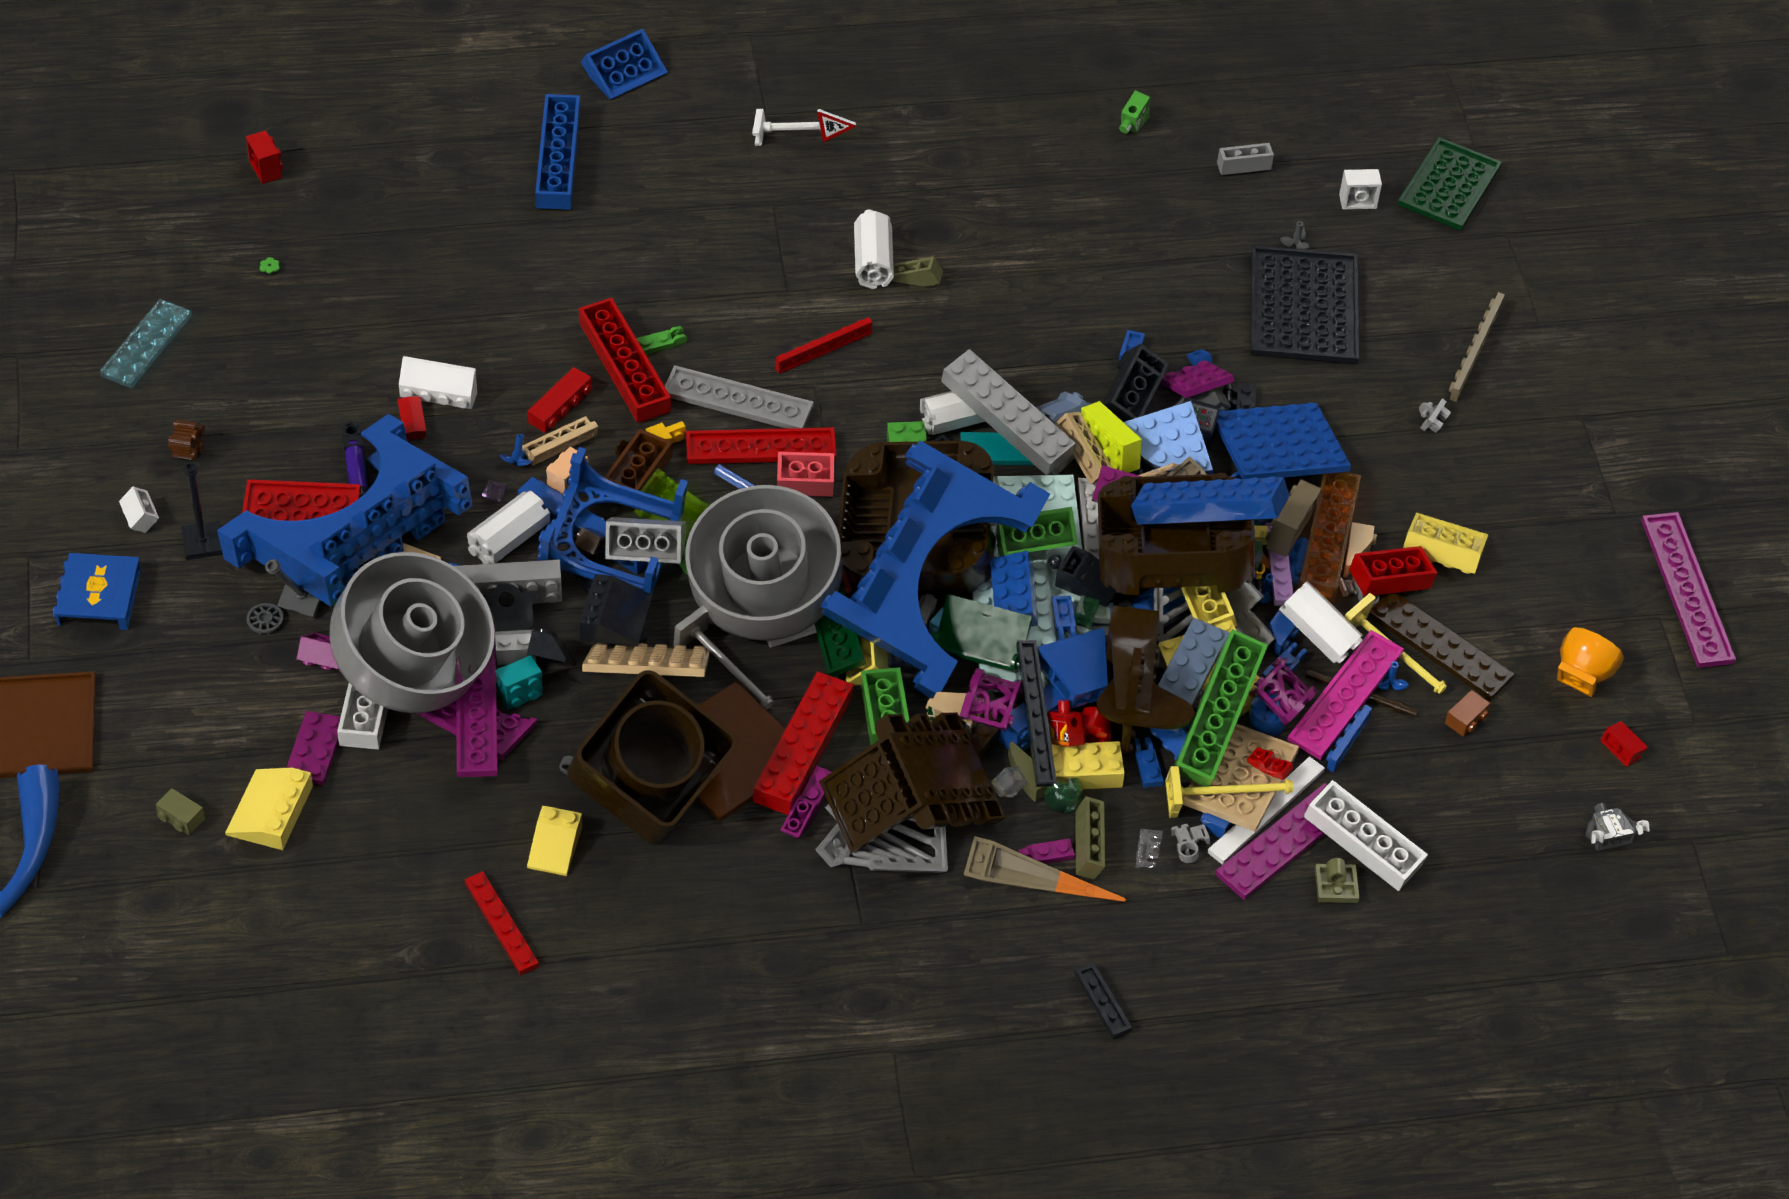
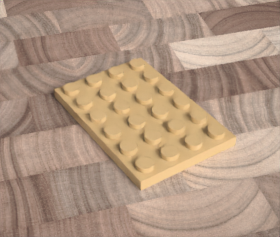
M1236 724L1210 786L1282 783L1283 780L1265 774L1247 762V758L1258 747L1273 751L1275 758L1293 762L1298 753L1299 746ZM1193 781L1189 785V787H1204ZM1277 791L1183 796L1182 801L1183 805L1206 814H1212L1230 823L1256 832Z

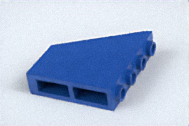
M1103 628L1038 647L1042 672L1063 700H1070V709L1096 702L1108 686L1105 630Z

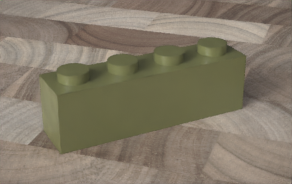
M1086 796L1075 809L1076 875L1094 880L1105 868L1104 801Z

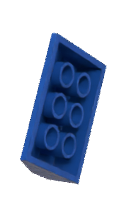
M643 29L586 54L581 61L588 76L610 100L668 73Z

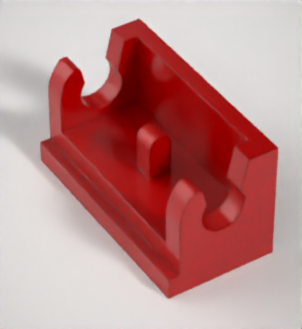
M1622 721L1608 727L1600 740L1626 767L1642 758L1640 754L1648 749Z

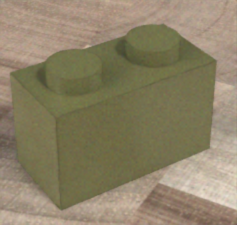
M172 788L156 803L159 819L172 824L179 832L183 831L190 835L205 820L203 807Z

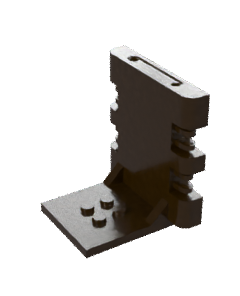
M958 712L941 713L932 721H930L927 713H918L909 719L907 723L903 714H886L875 725V732L879 740L819 781L851 853L859 851L899 823L913 817L921 829L943 828L949 823L954 827L967 826L972 822L977 825L997 824L1006 818L995 795V790L986 776Z

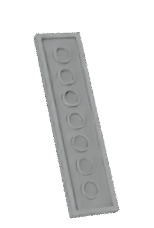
M675 365L665 384L671 399L782 428H804L814 403L813 401Z

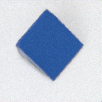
M1203 349L1187 354V358L1193 366L1198 365L1200 361L1212 363L1211 354Z

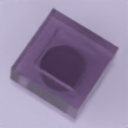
M489 480L482 493L483 499L501 503L507 491V485Z

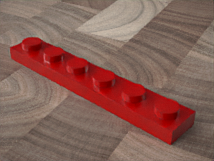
M868 317L859 320L852 325L829 333L808 344L780 354L776 357L775 370L781 374L871 335V319Z
M482 871L466 878L465 885L520 976L538 968L539 962L484 872Z

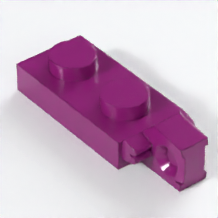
M1070 838L1032 844L1018 850L1019 853L1044 864L1073 860L1075 856Z

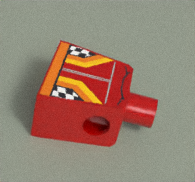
M1058 700V710L1047 714L1051 744L1068 747L1084 745L1085 739L1080 712L1070 711V700Z

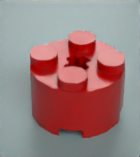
M1097 707L1083 708L1080 714L1085 743L1111 742L1113 721L1103 717L1098 712Z

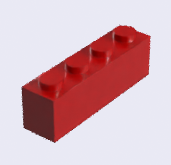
M573 367L527 411L528 423L544 433L554 428L557 422L562 417H565L572 407L577 406L580 400L591 392V377Z

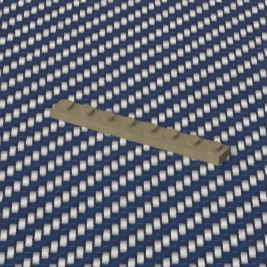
M1498 292L1496 298L1491 299L1489 304L1490 310H1486L1483 317L1485 321H1481L1477 330L1479 334L1475 333L1472 340L1473 346L1469 345L1466 353L1468 357L1463 358L1460 366L1462 369L1457 370L1454 378L1456 382L1452 381L1449 392H1451L1450 400L1457 402L1498 316L1505 294Z

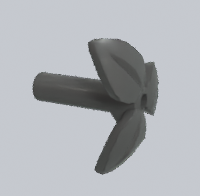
M1298 221L1293 239L1287 236L1281 237V242L1288 247L1296 245V249H1309L1310 247L1307 243L1301 242L1306 238L1304 223Z

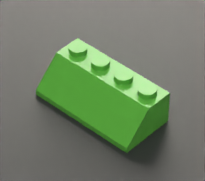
M1072 507L1041 511L1032 528L1029 527L1026 533L1007 525L997 524L996 542L998 555L1004 556L1023 551L1034 552L1078 545Z

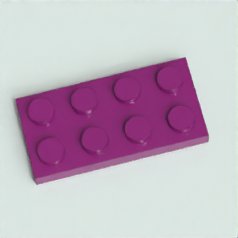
M306 711L286 768L310 772L312 784L324 786L339 742L337 731L341 717Z

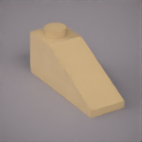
M1352 522L1343 577L1347 578L1351 574L1349 568L1355 553L1370 552L1371 545H1375L1377 534H1373L1374 526Z

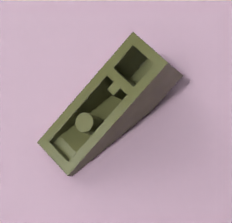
M935 257L893 264L894 278L891 281L922 287L940 284L943 270Z

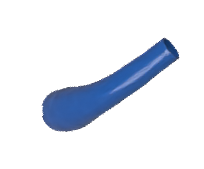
M33 765L26 767V772L23 774L21 772L17 774L24 852L15 874L7 886L0 891V918L8 912L29 887L48 852L59 808L60 783L56 768L50 770L47 769V765Z

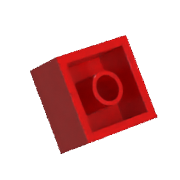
M266 130L246 136L249 162L261 183L265 184L282 178L281 170H283V165L280 161L282 155L280 149L275 147L273 137H269Z

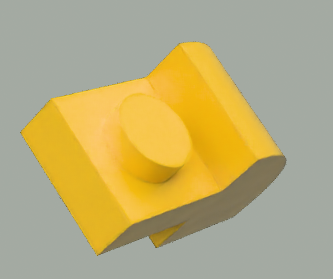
M682 421L665 427L663 423H659L646 428L647 432L672 443L686 438V426Z

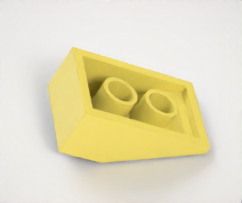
M542 806L529 855L528 869L567 876L582 830V813Z

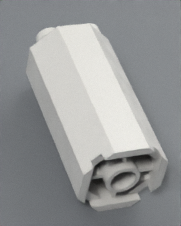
M866 210L854 222L855 271L860 285L875 289L877 285L887 286L894 278L892 225L888 215L873 210Z
M952 391L920 399V412L924 413L925 418H922V421L925 423L928 434L935 435L985 422L983 418Z
M532 491L522 492L467 533L468 544L470 545L468 550L473 556H477L483 564H495L550 523V512L547 508L543 509L541 505L544 502Z
M1308 581L1279 609L1333 663L1337 661L1340 664L1349 655L1347 650L1349 648L1354 650L1363 641L1360 638L1362 634Z

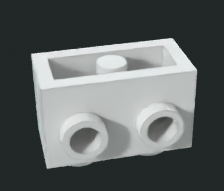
M133 486L119 501L128 525L134 531L146 533L159 519L149 493L146 490Z

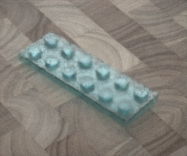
M159 299L100 369V376L132 389L191 318V311Z

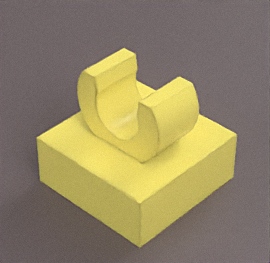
M1254 525L1255 540L1261 541L1262 545H1267L1268 526Z

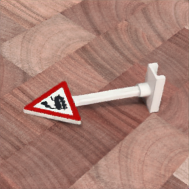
M756 109L752 134L756 136L755 146H761L764 132L820 129L822 139L826 142L856 127V123L820 109L817 111L819 122L771 123L766 122L763 109Z

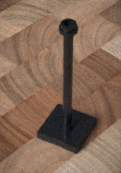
M188 462L185 464L183 472L188 476L196 525L181 526L186 560L223 555L217 532L221 528L220 521L204 523L196 480L198 467L195 463Z

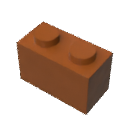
M1471 690L1448 711L1445 724L1464 737L1468 732L1474 731L1479 721H1484L1488 717L1490 703Z

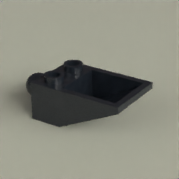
M1072 546L1064 560L1059 555L1049 557L1047 562L1049 568L1057 570L1056 587L1108 607L1116 594V589L1112 588V586L1107 588L1101 582L1099 559L1090 552Z

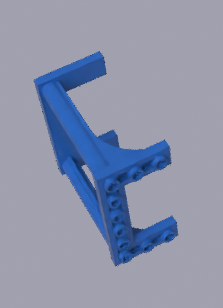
M579 447L577 453H573L570 464H572L569 471L571 475L568 481L570 486L568 489L565 488L562 499L564 501L562 504L559 503L556 510L558 516L552 520L551 525H547L546 530L541 531L538 547L540 552L537 560H560V570L591 580L594 579L595 574L615 576L652 595L664 565L663 562H658V558L651 556L645 571V578L597 564L584 557L578 551L572 538V527L576 518L583 510L603 502L619 503L670 519V521H680L684 512L688 481L680 480L674 502L616 484L604 478L587 462L586 449ZM579 493L587 494L589 501L582 502L578 497ZM575 502L579 505L578 509H575ZM563 534H567L566 539H562ZM561 544L570 545V548L566 551H559L557 549Z

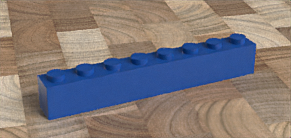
M531 477L518 490V495L525 491H532L544 502L541 505L543 509L547 508L550 512V522H552L558 516L556 510L559 503L562 504L564 501L562 499L563 495L559 491L545 485L543 481ZM575 503V509H578L579 505ZM587 508L578 515L572 527V535L574 537L577 536L582 527L592 528L606 536V521L602 517L591 513ZM614 560L636 575L649 563L647 561Z

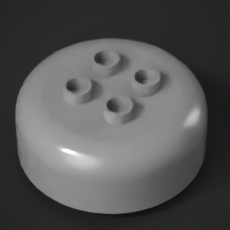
M757 485L738 489L724 495L713 502L698 517L690 531L686 545V567L690 588L699 607H705L708 611L709 620L717 627L745 639L759 641L777 640L806 630L824 616L821 614L823 608L820 606L828 594L832 595L834 591H839L842 580L841 544L832 518L814 499L787 487Z
M399 552L383 555L371 560L352 576L333 609L329 638L337 666L347 681L363 696L391 710L406 713H425L450 705L470 689L490 659L494 646L495 631L492 614L485 598L476 585L460 570L443 560L429 555ZM460 656V673L464 676V680L456 685V658ZM469 665H471V667H470L471 673L468 672V667H469Z

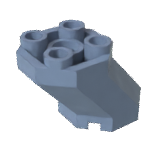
M1063 392L1058 399L1036 408L1055 424L1065 413H1081L1082 407L1092 403L1084 401L1083 396L1079 393L1073 392V394Z

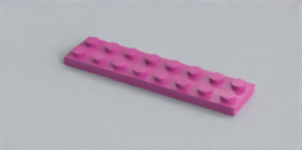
M1371 630L1289 734L1287 741L1321 760L1353 719L1356 712L1360 710L1387 675L1391 662H1397L1403 654L1404 648Z

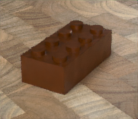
M639 429L604 478L616 484L647 493L672 458V442Z

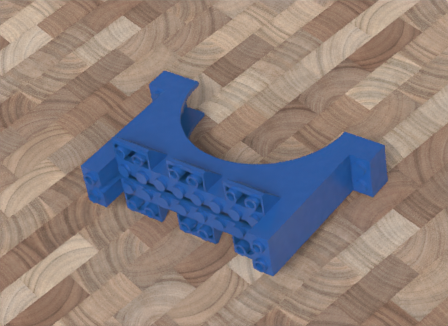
M387 414L361 432V436L371 442L377 450L366 458V462L379 472L374 484L361 498L332 514L300 521L268 519L246 510L217 530L224 560L237 568H241L252 559L257 560L263 565H266L269 560L275 559L280 563L281 569L303 590L327 605L332 606L337 603L340 595L352 576L359 570L361 564L365 561L370 562L383 555L403 552L401 536L406 532L410 531L416 540H420L446 521L443 507L457 515H461L473 505L468 477L408 443L404 422Z
M919 441L916 445L913 443L905 455L907 461L905 464L922 473V475L914 484L913 492L905 500L904 508L900 511L897 522L889 529L885 536L886 540L877 550V556L869 566V572L861 579L857 586L858 590L850 599L834 591L832 595L828 594L820 607L823 608L821 614L919 669L920 672L918 671L913 680L915 683L913 688L933 699L935 694L941 692L958 661L949 656L934 641L921 616L918 602V582L928 553L943 536L971 524L997 523L1026 533L1028 528H1032L1050 493L1030 482L1027 486L1023 485L1017 494L1014 495L926 443Z

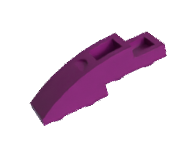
M816 766L801 796H798L787 816L781 832L797 839L804 834L826 799L819 781L830 774L831 771Z

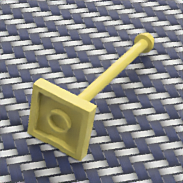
M1369 593L1348 611L1344 617L1355 628L1361 625L1368 632L1372 630L1388 639L1366 620L1376 598ZM1403 651L1400 659L1434 687L1433 691L1435 693L1441 694L1447 687L1443 680L1439 682Z
M1179 766L1170 767L1165 780L1169 818L1178 817L1183 805L1182 798L1186 795L1285 791V794L1293 792L1294 788L1293 781L1285 779L1284 783L1183 788L1180 783Z

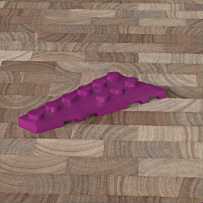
M456 701L439 710L416 713L456 735ZM497 710V758L503 760L538 724V719L520 718L519 714L507 715L501 713V710Z

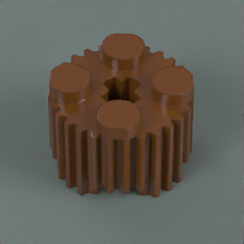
M175 420L173 422V427H176L175 431L168 439V448L173 452L171 455L176 458L195 460L198 454H202L204 449V443H201V438L204 435L205 427L200 425V423Z

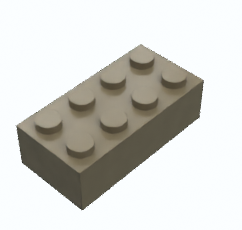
M1300 480L1297 486L1294 485L1292 487L1291 496H1289L1278 518H1274L1271 522L1272 530L1270 529L1266 536V540H1268L1267 549L1282 556H1288L1312 516L1321 488L1303 480Z

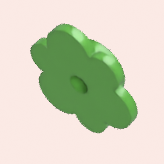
M271 257L260 262L261 266L259 268L261 272L271 274L280 269L279 261Z

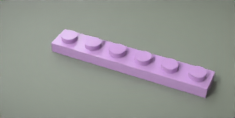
M1265 523V526H1268V532L1270 529L1272 530L1271 523ZM1267 549L1270 574L1274 576L1272 582L1274 606H1283L1293 595L1289 556L1285 557Z

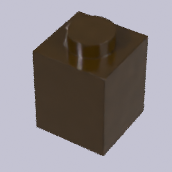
M582 527L577 533L576 546L593 555H602L606 546L605 535L587 527Z

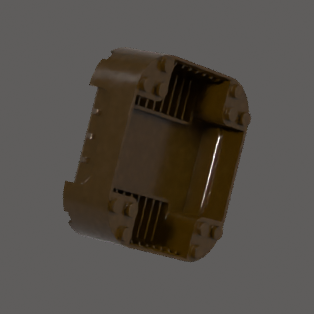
M919 441L879 442L868 445L859 450L846 466L843 478L838 534L841 544L843 568L850 584L857 588L861 579L869 572V566L873 559L876 558L877 550L886 540L885 536L889 529L897 522V517L902 508H904L905 500L913 492L914 484L922 475V473L905 464L907 461L905 457L907 451L913 443L916 445ZM922 441L1000 486L991 457L979 445L968 441ZM997 523L967 525L939 539L931 548L923 563L919 576L918 590H952L954 596H963L978 590L977 587L984 581L987 582L991 576V559L996 557Z
M1226 473L1145 477L1122 476L1120 479L1102 487L1098 493V539L1101 582L1107 588L1112 586V588L1116 589V592L1127 595H1139V588L1217 586L1218 593L1237 590L1241 588L1244 582L1249 584L1255 576L1254 519L1137 525L1131 507L1141 488L1147 483L1215 481L1217 479L1233 480L1235 477L1227 476Z

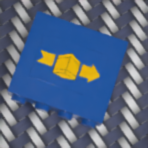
M69 553L68 561L65 560L64 576L62 575L60 578L61 590L57 591V606L53 607V618H56L57 626H61L63 617L118 620L120 630H128L141 572L139 557Z

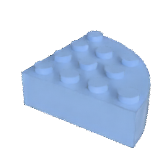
M1191 401L1123 422L1142 439L1141 460L1152 468L1157 469L1174 462L1180 465L1190 456L1203 468L1206 474H1214ZM1175 468L1168 470L1166 474H1169Z

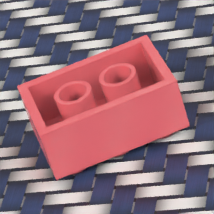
M778 452L777 486L797 490L807 496L833 497L834 453Z

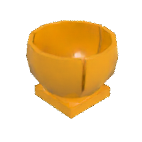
M1574 627L1566 634L1560 647L1561 663L1558 667L1557 680L1592 697L1596 691V684L1609 679L1620 668L1624 659L1623 653L1611 641L1601 635L1584 628Z

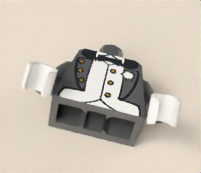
M1600 803L1594 807L1596 813L1593 814L1591 821L1587 824L1585 836L1591 840L1592 844H1595L1597 851L1632 844L1636 832L1641 835L1643 831H1650L1649 822L1646 820L1636 822L1623 814L1620 809L1608 810L1604 803Z

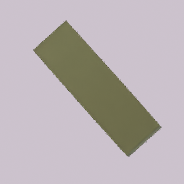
M1012 741L1009 743L1008 752L1011 768L1014 769L1013 773L1020 786L1036 802L1047 793V787H1036L1032 758Z

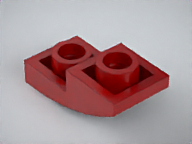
M1258 747L1247 758V762L1256 769L1281 780H1284L1293 769L1292 762L1275 758L1273 751Z

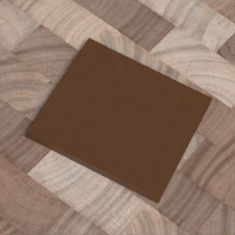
M95 671L0 677V778L17 777L19 772L23 774L26 772V767L33 765H47V769L50 770L56 768L58 774L93 772L96 703Z
M737 681L699 705L732 731L737 740L736 748L697 799L719 822L753 799L754 787L785 732V729Z

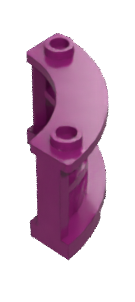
M1279 657L1271 664L1274 668L1265 678L1263 676L1254 683L1256 688L1253 692L1286 725L1316 695L1318 690L1313 685L1308 688L1285 665L1288 660L1285 657L1283 659ZM1283 681H1284L1292 690H1287V691H1285ZM1266 686L1271 688L1268 694L1263 691ZM1277 693V697L1274 698V699H1271V698L1268 696V695H1274V694Z
M976 668L969 685L971 692L966 693L960 719L1006 731L1007 727H1011L1014 716L1011 714L1019 695L1023 696L1021 680H1018L1017 683L987 675L985 670ZM995 689L1002 691L1005 696L990 702L989 695L984 690ZM992 711V716L995 720L997 714L1001 713L1003 715L1001 723L989 720V712ZM984 713V718L977 717L971 714Z

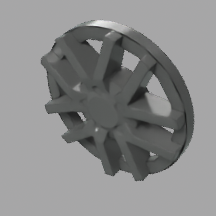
M261 603L249 610L246 619L249 629L259 633V635L261 633L269 635L271 632L281 628L284 617L282 610L278 606L271 603Z

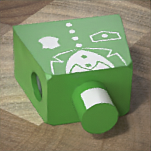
M1136 90L1134 91L1121 113V125L1119 127L1121 132L1127 134L1130 130L1136 133L1149 119V96Z

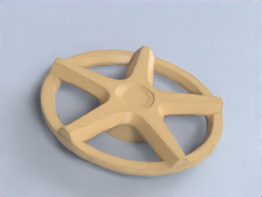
M1174 462L1138 476H1161L1166 474L1168 470L1178 467L1179 464Z

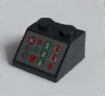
M1184 398L1183 403L1191 401L1205 446L1210 448L1215 434L1220 407Z

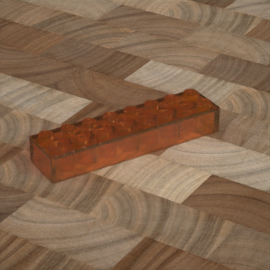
M1349 472L1323 474L1321 491L1316 505L1299 588H1301L1308 581L1331 602H1335L1361 480V475Z

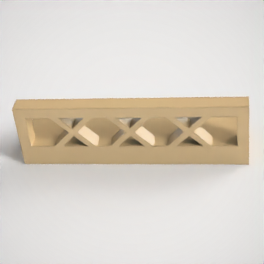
M1065 413L1055 423L1061 431L1076 443L1073 456L1090 485L1096 484L1102 465L1113 467L1081 413Z
M585 416L523 445L522 450L534 466L567 450L569 447H574L597 436L598 425L595 421L590 422ZM583 423L585 424L584 426L577 429V426Z

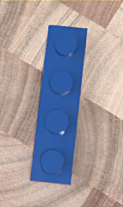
M1365 705L1361 711L1358 710L1356 712L1353 724L1349 723L1347 725L1344 737L1340 736L1335 745L1336 749L1329 752L1326 758L1328 761L1327 770L1334 773L1369 721L1372 711L1371 707Z

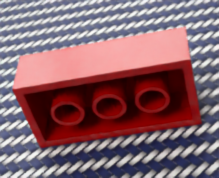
M1422 546L1355 553L1349 568L1364 596H1367L1369 593L1381 595L1431 589L1437 575V571Z

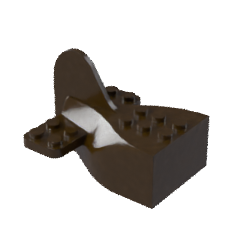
M1112 606L1106 645L1108 686L1098 698L1096 707L1103 717L1122 724L1121 754L1128 757V752L1133 750V741L1130 739L1135 737L1136 726L1157 729L1183 728L1192 722L1194 709L1187 701L1155 683L1159 647L1157 646L1159 645L1160 634H1157L1159 611Z

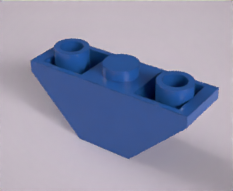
M1280 610L1269 625V630L1275 636V640L1271 643L1275 655L1279 657L1283 651H1287L1291 644V639H1295L1300 631Z

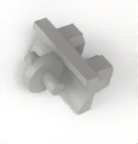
M1443 398L1434 407L1432 402L1420 405L1421 417H1427L1420 427L1423 431L1429 428L1436 433L1443 425L1436 417L1444 422L1451 412L1444 407L1447 401Z

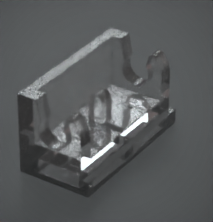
M1140 829L1135 868H1153L1156 866L1155 862H1148L1146 859L1158 858L1163 831Z

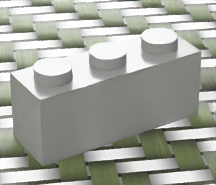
M1270 143L1219 148L1217 165L1221 175L1271 170L1274 154Z

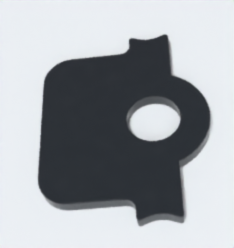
M503 583L496 586L491 594L483 595L492 614L495 632L529 630L534 623L532 605L538 603L537 591L521 592L515 585ZM504 592L511 593L514 597V602L510 606H502L498 600L499 596Z

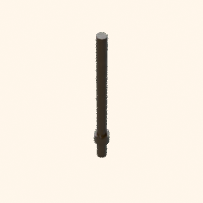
M1310 669L1306 673V677L1325 684H1329L1333 679ZM1374 693L1368 698V700L1392 708V711L1397 713L1403 712L1416 717L1418 712L1417 709L1404 705V702L1398 700L1395 702Z

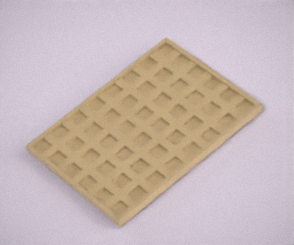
M597 642V644L592 646L585 658L582 672L639 674L642 671L651 670L659 675L704 677L710 658V651L706 650L705 646H694V649H686L685 645H675V648H667V645L664 644L647 647V644L639 643L637 647L619 644L612 646L608 645V643Z

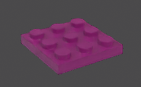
M1200 361L1198 365L1186 366L1180 371L1166 373L1161 380V384L1188 398L1234 382L1233 374L1208 361Z

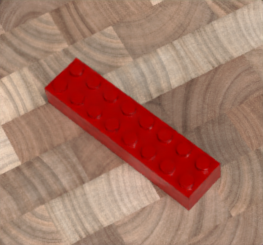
M613 298L579 308V324L636 422L640 423L671 412V396Z
M817 671L754 787V803L789 815L798 796H801L853 698V684Z

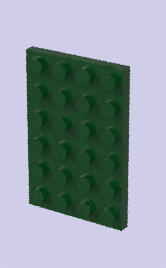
M1438 137L1399 198L1397 205L1461 231L1500 169L1502 162Z

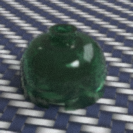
M1079 778L1068 779L1069 783L1063 784L1061 781L1047 788L1043 793V797L1048 807L1059 813L1071 814L1077 810L1076 807L1083 800V788Z

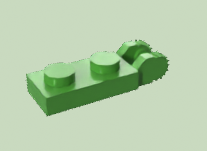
M677 326L672 327L670 330L636 339L645 354L648 355L681 345L687 341V336L682 334L684 332L683 328Z

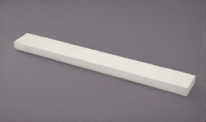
M1309 756L1285 778L1293 781V792L1285 794V791H1277L1256 832L1235 824L1208 849V854L1223 865L1324 772L1325 768Z

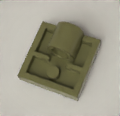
M1341 858L1330 859L1327 864L1315 865L1318 902H1359L1356 865L1345 864V861Z

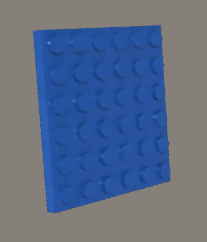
M1317 403L1219 411L1216 428L1242 479L1254 477L1268 478L1272 476L1294 477L1350 471L1351 464Z

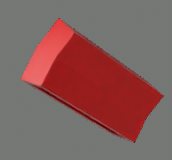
M420 396L397 399L400 418L405 426L407 441L425 439L426 427Z

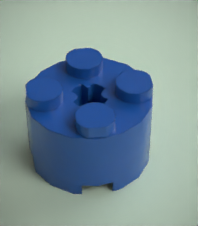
M1277 693L1274 694V695H1268V696H1269L1271 699H1274V698L1277 697ZM1257 695L1252 699L1248 715V723L1251 729L1264 734H1271V736H1276L1285 730L1286 725L1279 720L1280 718Z

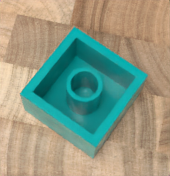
M531 655L495 670L497 694L507 710L517 708L523 703L535 700L543 695L542 672Z

